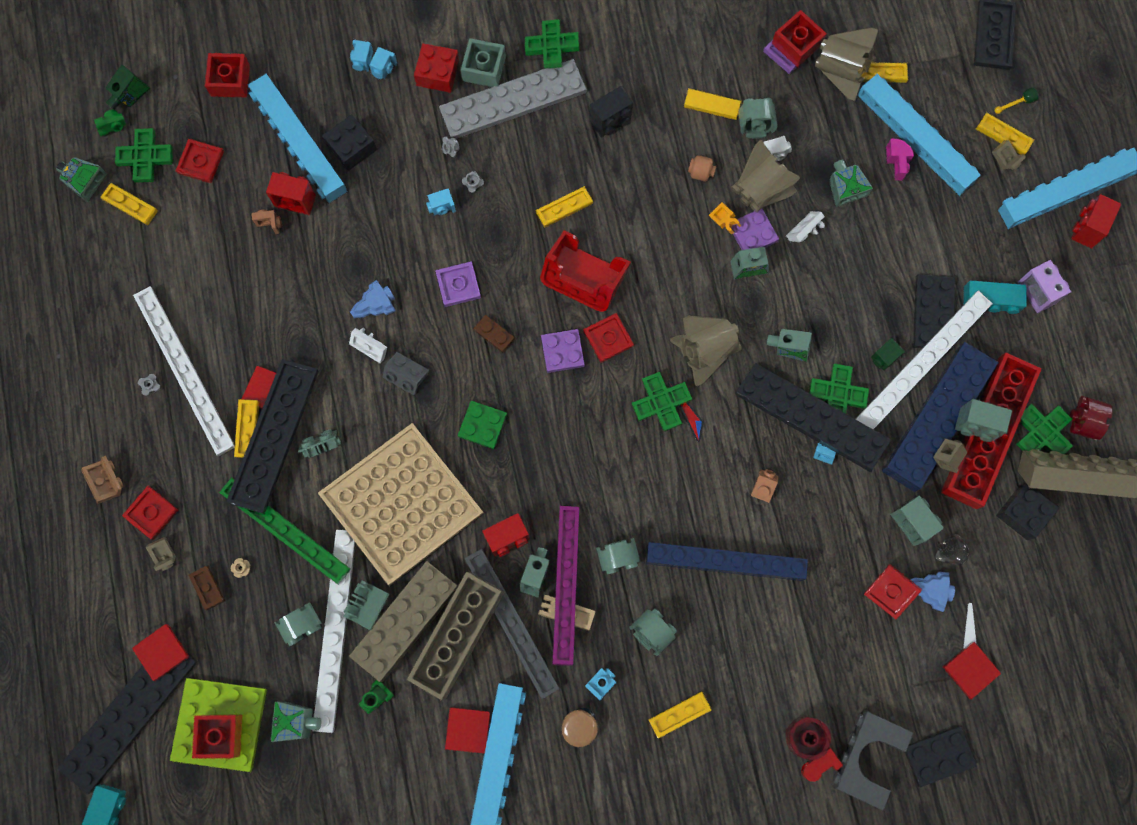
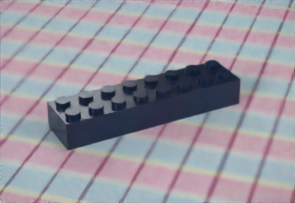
M966 342L958 347L883 467L882 472L913 492L920 490L937 463L933 458L945 439L951 440L957 431L955 427L960 408L970 400H976L998 362Z

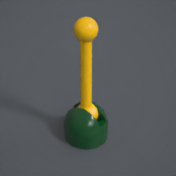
M1034 87L1029 88L1023 93L1022 98L1002 107H996L995 113L1000 114L1002 110L1022 101L1028 104L1038 101L1039 96Z

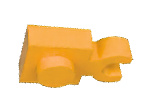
M723 202L709 214L710 218L722 229L726 226L730 234H734L731 229L733 225L741 227L740 222L734 218L735 214Z

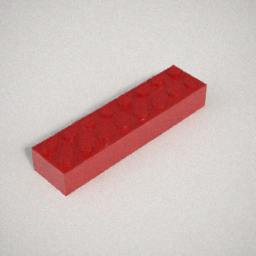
M1006 352L997 359L998 364L988 380L980 401L1012 410L1007 433L992 442L983 441L975 435H965L962 443L967 454L958 466L959 471L957 473L949 472L941 491L942 494L976 510L984 507L1041 372V368Z

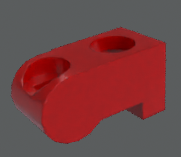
M829 748L823 757L807 761L801 768V774L805 779L815 782L830 767L837 771L843 765L833 750Z

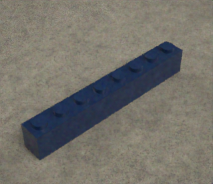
M649 542L647 545V565L803 581L807 578L808 559Z

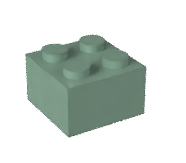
M469 38L461 67L463 81L497 87L506 59L505 45Z
M972 399L960 408L955 430L961 431V434L966 436L975 435L983 441L992 442L1007 433L1012 410Z
M920 495L890 514L913 546L927 541L944 529L941 525V519L931 512L929 503L924 498H921Z

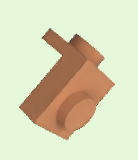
M259 210L256 213H252V220L257 227L271 225L275 234H280L279 228L282 227L280 216H277L274 210Z
M760 469L751 496L769 503L777 486L778 476L771 470L764 471Z

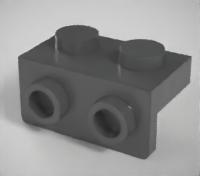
M396 352L385 364L382 377L404 391L415 395L418 386L427 377L429 370Z

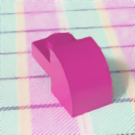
M890 139L886 146L887 163H894L895 180H903L905 175L909 173V162L914 154L911 147L905 141Z

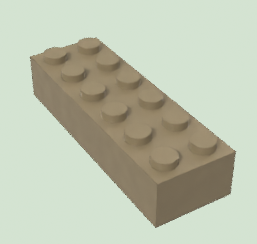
M1037 449L1023 450L1018 472L1029 488L1137 498V460L1128 459V461L1120 460L1116 457H1109L1107 459L1096 455L1086 457L1076 453L1066 455L1057 451L1046 453Z
M426 561L349 657L379 682H384L451 599L458 586Z
M466 572L407 680L440 700L446 699L505 591L471 572Z

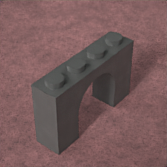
M863 711L856 718L855 725L857 727L855 732H852L848 738L847 744H849L847 752L844 751L841 756L840 762L843 766L833 776V788L880 810H884L891 791L864 777L859 768L860 752L867 744L874 741H880L899 751L906 752L913 732L868 711Z

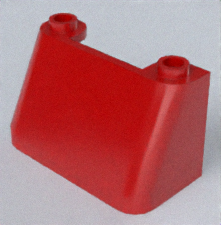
M564 230L545 257L540 276L541 282L545 286L600 312L606 311L631 262L621 257H615L609 264L578 249V238Z

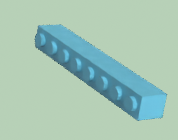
M265 74L248 84L251 90L249 92L250 97L254 102H259L260 106L258 108L264 116L268 115L270 118L268 122L273 130L277 128L280 132L277 135L282 143L287 142L289 153L292 157L296 156L298 158L297 164L302 171H307L308 175L306 177L310 183L317 185L318 189L316 191L321 199L326 198L328 203L346 193L347 190L344 183L268 75Z
M876 74L861 87L858 96L959 196L981 176L978 170L971 166L964 156L958 153L951 143L939 134L937 129L931 127L926 122V119L919 115L912 105L900 96L898 91L891 88L884 78Z
M1135 148L1129 150L1122 149L1113 157L1106 156L1102 158L1097 164L1092 162L1083 167V170H1073L1066 177L1062 178L1059 176L1053 179L1050 184L1046 185L1043 183L1031 192L1026 190L1015 199L1010 197L1002 202L1003 205L998 211L1008 229L1137 174V152Z
M498 684L471 825H501L502 817H498L500 808L504 809L506 796H503L504 787L508 788L510 775H507L508 766L512 767L514 759L511 749L512 745L516 746L518 739L515 728L516 725L521 723L522 713H519L520 704L524 705L526 693L523 692L521 687Z

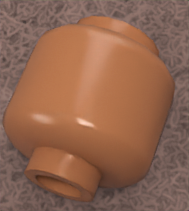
M697 155L695 159H691L688 173H691V178L706 182L710 176H714L716 166H713V159Z

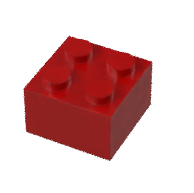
M800 10L775 32L772 45L798 67L821 47L827 33Z
M422 43L414 73L416 86L451 93L459 64L458 50Z
M208 53L205 87L211 97H247L250 64L245 54Z
M272 172L266 194L274 207L310 215L316 194L309 181L300 176L297 178L291 177L284 172Z
M1102 194L1095 200L1091 199L1087 207L1084 206L1079 213L1081 218L1072 228L1074 233L1071 239L1092 249L1108 235L1121 203Z
M518 513L482 531L494 556L499 555V557L509 554V549L515 546L517 549L528 544L527 540L530 539Z
M242 715L194 716L192 759L240 757Z

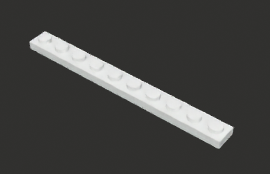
M148 287L133 296L216 455L220 456L235 448L234 442L154 290Z
M980 291L975 292L860 413L856 420L874 429L993 303Z
M336 530L333 555L351 570L339 585L330 579L314 717L321 718L320 730H312L316 732L334 733L347 623V618L343 617L345 614L343 611L349 603L356 542L346 530Z

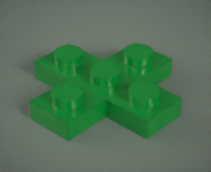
M560 19L542 21V35L525 37L526 56L543 54L544 69L562 67V53L579 51L578 32L561 33Z
M153 128L135 129L134 146H116L115 164L117 166H133V181L135 183L154 182V165H169L173 161V147L171 144L155 145V130Z
M833 364L830 381L812 378L809 393L822 401H827V404L846 414L847 405L864 409L867 407L869 388L850 385L853 367Z
M660 372L642 378L648 397L631 404L638 421L657 415L664 432L682 425L675 407L692 401L685 382L667 389Z
M1030 404L1025 408L1020 423L1029 432L1016 445L1022 451L1040 450L1044 446L1049 452L1057 451L1065 454L1073 445L1060 431L1072 418L1059 405L1044 417Z

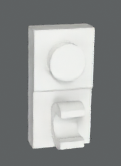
M811 211L786 235L789 241L802 242L808 237V233L817 234L818 232L815 227L816 225L819 228L825 227L821 221L825 216L822 212Z
M355 328L351 333L349 344L378 363H381L385 359L387 346L375 340L373 333L369 336L364 334L365 328L360 330Z

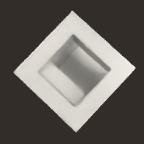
M785 136L764 142L770 153L777 158L776 161L783 160L792 151L791 145L786 141Z

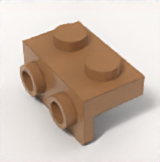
M106 456L101 457L99 462L82 467L81 471L97 504L120 496L121 488H123L122 481L119 477L116 478L114 474L115 467L111 460H107Z

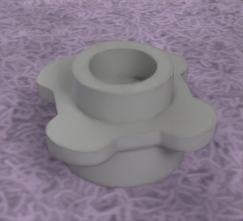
M443 137L442 150L444 154H450L451 157H455L456 152L459 150L457 140Z
M473 171L462 179V184L466 185L469 192L473 193L479 186L484 185V181Z
M150 374L148 377L138 380V385L141 386L143 395L147 396L160 389V385L156 381V375Z

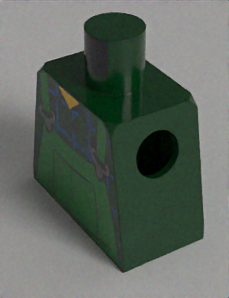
M121 65L106 86V89L112 94L106 103L114 110L121 102L127 107H131L150 87L124 65Z

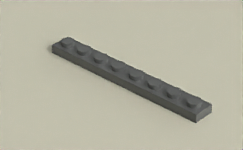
M482 549L464 558L473 574L505 591ZM505 591L494 613L540 697L543 699L559 690V687Z

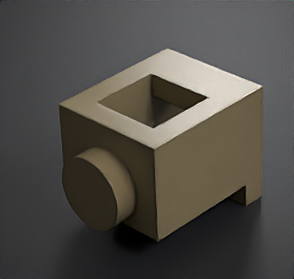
M945 439L933 458L940 468L957 473L959 471L958 466L967 454V451L962 442Z

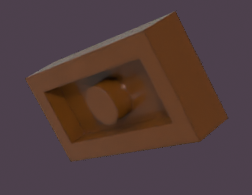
M487 315L473 328L476 333L502 353L515 340L510 333Z
M204 566L188 575L205 610H209L225 601L209 566Z

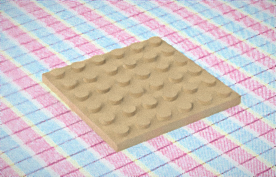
M413 423L318 492L322 500L389 586L483 514L480 507Z

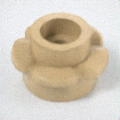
M238 558L231 565V572L237 578L247 576L250 572V563L247 560Z

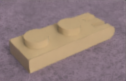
M544 595L543 599L549 601L550 604L542 602L541 607L548 609V611L539 610L538 614L554 620L555 598ZM575 605V627L589 631L596 611Z

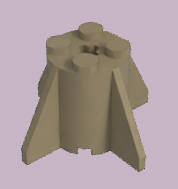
M870 27L832 34L831 36L829 35L828 39H824L820 49L823 51L821 57L817 58L815 67L819 68L850 100H856L861 83L864 80V77L861 76L863 73H867L870 65L876 61L877 57L873 56L874 53L871 51L874 50L873 46L879 29Z
M762 140L755 144L740 179L731 187L736 194L742 196L741 202L747 207L750 205L756 213L767 205L791 197L797 192L793 184L800 179L798 175L789 171L783 163L780 165L776 161L777 158L770 153Z
M689 315L683 318L685 334L670 338L673 344L681 348L683 356H687L690 360L687 363L692 368L696 386L703 384L728 356L742 349L737 336L739 334L737 325L731 324L725 318Z

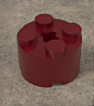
M1081 396L1076 410L1073 409L1069 415L1072 418L1070 433L1100 440L1109 427L1106 421L1107 417H1112L1111 404Z
M800 717L795 719L786 729V742L791 752L796 756L807 760H816L823 757L829 750L831 734L828 727L822 721L812 717ZM806 734L812 735L809 739L810 743L805 741Z

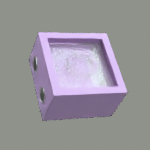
M1051 260L1033 268L1018 281V284L1026 285V297L1037 314L1057 304L1071 293L1068 283L1063 280L1059 274L1058 267Z

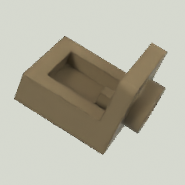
M1009 140L1003 141L992 151L1002 170L1016 169L1026 158L1024 154L1017 155Z
M166 537L146 546L155 563V571L160 569L164 571L173 566L176 555Z

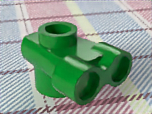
M114 109L106 111L104 118L94 119L100 137L108 135L112 131L119 132L126 126L123 115Z
M377 679L371 684L372 688L364 694L358 704L368 715L384 701L388 702L394 696ZM370 699H373L375 701V704L373 706L367 705V702Z

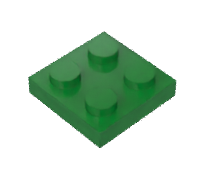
M470 401L458 437L495 449L507 413Z

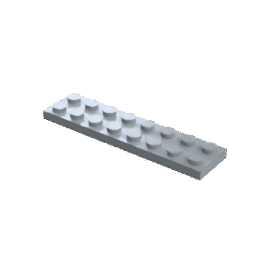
M574 59L563 62L562 67L537 71L500 84L497 87L495 86L440 105L439 109L450 137L457 139L585 94L586 88Z

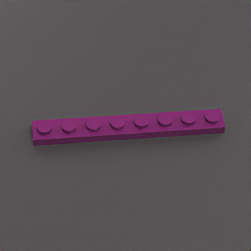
M560 506L552 665L573 666L579 507Z

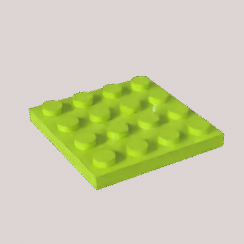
M186 678L170 761L252 772L267 689ZM242 715L240 757L192 759L194 716Z

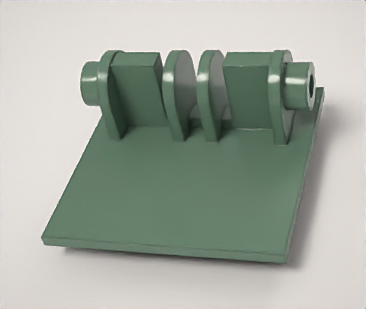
M329 429L320 433L321 436L317 438L311 436L303 439L298 453L302 452L304 458H311L318 455V452L322 454L320 444H322L325 452H327V447L329 450L337 448L341 444L339 437L336 438L337 430L332 431Z
M361 580L354 591L358 596L352 594L357 599L356 601L349 600L354 605L347 604L343 611L345 613L343 617L371 631L389 594Z

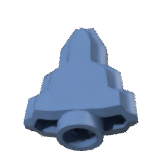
M375 280L369 285V289L363 293L362 300L354 305L350 313L353 318H364L370 314L378 316L384 313L388 315L395 312V308L391 303L395 298L388 286L383 288Z
M947 572L927 575L924 579L917 577L910 579L922 589L918 596H921L925 603L931 604L935 610L944 612L947 601L951 602L954 598L955 587L950 585V576Z

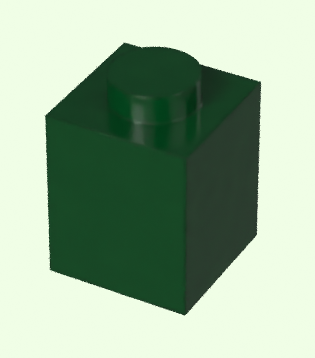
M891 338L871 358L876 367L885 371L905 351Z

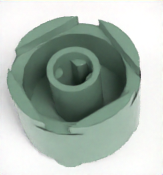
M748 98L743 101V105L738 110L742 134L745 133L746 137L757 139L766 137V133L771 131L772 134L777 129L775 106L771 98L755 100Z
M630 538V543H627V540H621L606 544L603 550L600 547H596L602 571L611 574L618 572L619 567L625 566L626 569L637 567V562L640 561L635 539Z
M310 602L274 622L285 644L288 643L289 646L304 639V633L308 636L322 628L320 626L321 621Z
M647 609L630 626V630L634 629L636 632L633 635L647 650L651 648L655 650L653 654L658 656L675 639L677 631L671 624H666L662 620L663 616L658 610L653 609L651 611Z

